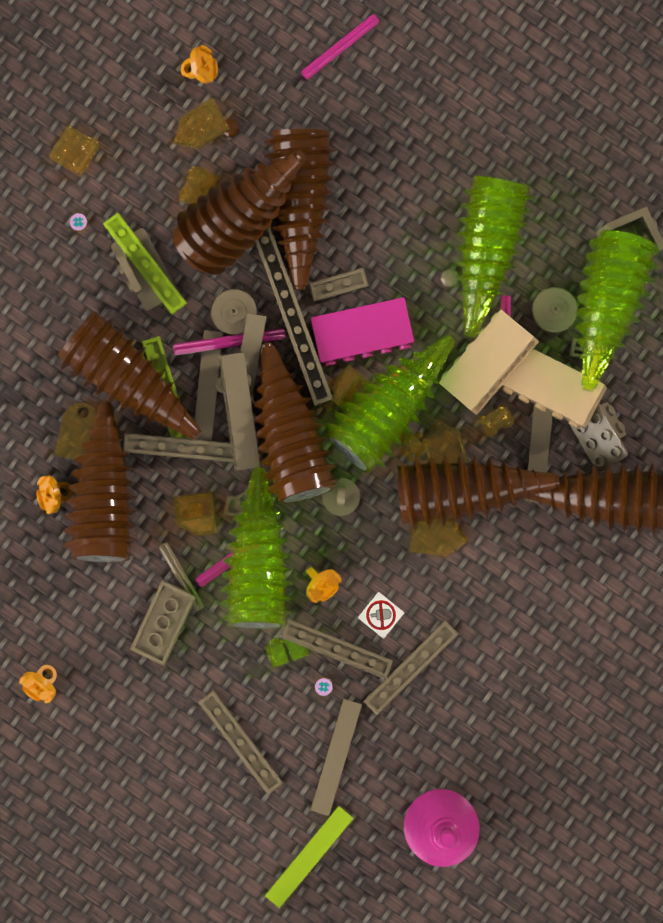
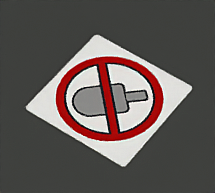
M378 592L359 615L358 619L384 639L404 612Z

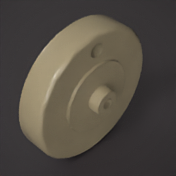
M560 287L544 289L536 296L532 304L534 322L540 329L548 333L566 331L573 325L578 315L576 299L569 291Z
M230 289L220 293L215 298L211 308V316L215 326L221 332L228 335L244 334L247 313L257 314V307L253 298L248 293L239 289Z

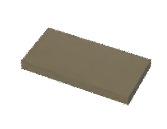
M161 580L130 650L165 666L197 596L165 580Z

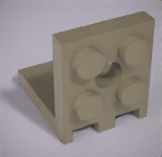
M647 206L607 223L596 232L598 239L606 237L605 233L617 232L632 225L636 236L648 241L652 245L651 248L643 249L647 259L653 258L663 251V236L659 234L657 222L651 217Z

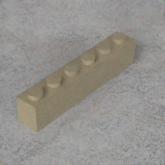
M244 352L218 355L234 469L243 470L260 467L262 454L258 451L257 443L260 440L256 436L257 432H255L254 426L257 423L255 422L256 414L252 412L254 398L253 394H250L249 391L251 377L247 375L246 367L249 366L247 355L244 356Z

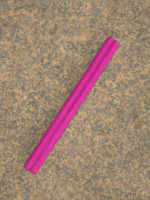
M284 328L264 331L262 342L285 339ZM244 334L173 344L172 349L174 355L242 346Z

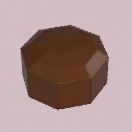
M232 118L225 119L221 124L222 134L228 138L236 137L240 131L238 122Z

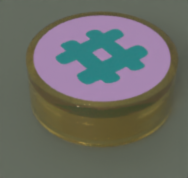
M74 213L69 218V226L75 232H83L88 227V219L83 213Z
M326 677L319 678L314 684V690L319 696L326 697L332 693L333 683Z

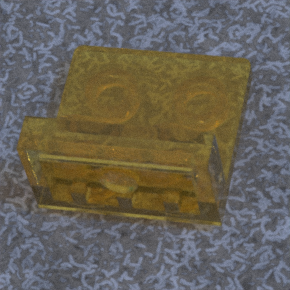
M67 126L50 153L49 158L82 177L101 145L95 138L92 137L90 139L74 128Z

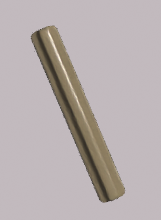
M167 542L161 544L159 549L182 589L197 596L193 604L194 610L199 611L203 609L204 604Z

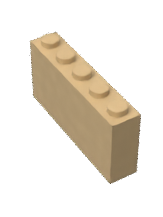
M500 310L492 316L491 322L480 330L475 341L468 344L466 351L454 361L452 368L442 375L439 384L477 415L539 341L504 311Z
M534 349L501 386V390L509 395L515 393L519 395L518 399L525 403L530 401L536 404L535 407L543 412L548 410L552 412L553 417L559 420L564 418L570 421L569 424L577 429L580 427L586 428L607 389L605 384Z

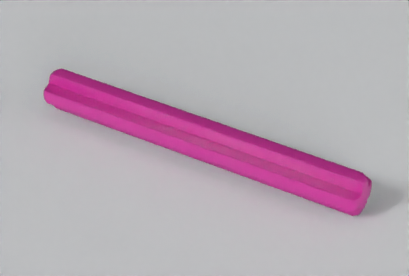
M374 14L369 16L301 71L302 75L306 79L311 78L379 23L378 18Z

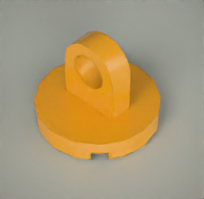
M204 45L193 48L190 58L186 59L181 65L182 75L189 79L197 78L203 84L213 82V79H216L218 75V65L216 59L212 58V51Z
M42 476L37 482V485H39V489L36 492L40 508L43 511L46 510L47 514L58 512L60 504L67 502L73 497L74 492L69 490L71 485L67 482L57 483L53 476ZM60 488L67 491V496L60 493Z
M312 566L306 570V573L312 578L307 586L306 595L313 603H318L317 601L320 600L322 602L327 601L338 591L341 577L335 570H325L319 574Z
M50 665L42 666L36 673H24L19 681L23 685V691L35 701L40 702L43 700L45 701L44 703H49L56 695V690L52 684L56 680L57 673ZM47 671L50 674V679L43 677L42 672Z

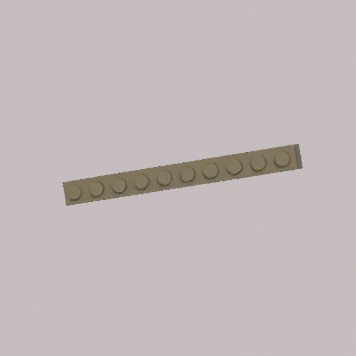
M269 227L264 230L262 237L255 240L314 405L317 407L334 400L272 229Z

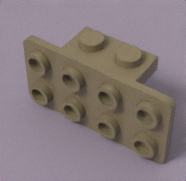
M140 228L133 232L175 286L146 231ZM114 242L111 248L120 263L116 266L121 275L126 274L128 278L126 284L130 291L136 292L144 309L147 311L162 304V301L118 243Z
M608 402L602 405L598 404L585 429L582 427L577 429L571 426L590 461L595 465L597 472L606 469L608 463L611 466L628 456V451L620 439L627 435L625 427L615 415V409Z

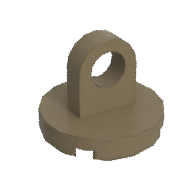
M337 478L339 481L334 484L335 489L322 495L323 504L333 515L346 516L354 512L358 507L360 492L356 484L351 480Z

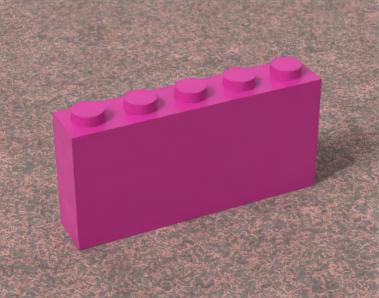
M404 297L311 318L320 364H325V366L335 365L338 360H343L344 362L354 361L355 357L361 355L362 358L374 356L373 353L381 351V354L390 353L393 348L399 347L400 350L409 349L411 344H414Z

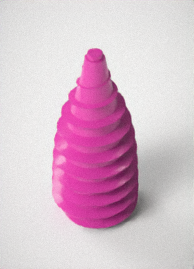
M446 789L428 791L413 801L406 813L404 821L406 841L415 855L428 864L440 867L459 864L471 855L478 842L480 829L477 814L469 801L454 791Z

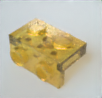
M192 166L187 173L186 183L180 190L178 201L187 204L197 203L199 196L207 195L208 190L215 187L219 176L202 167Z

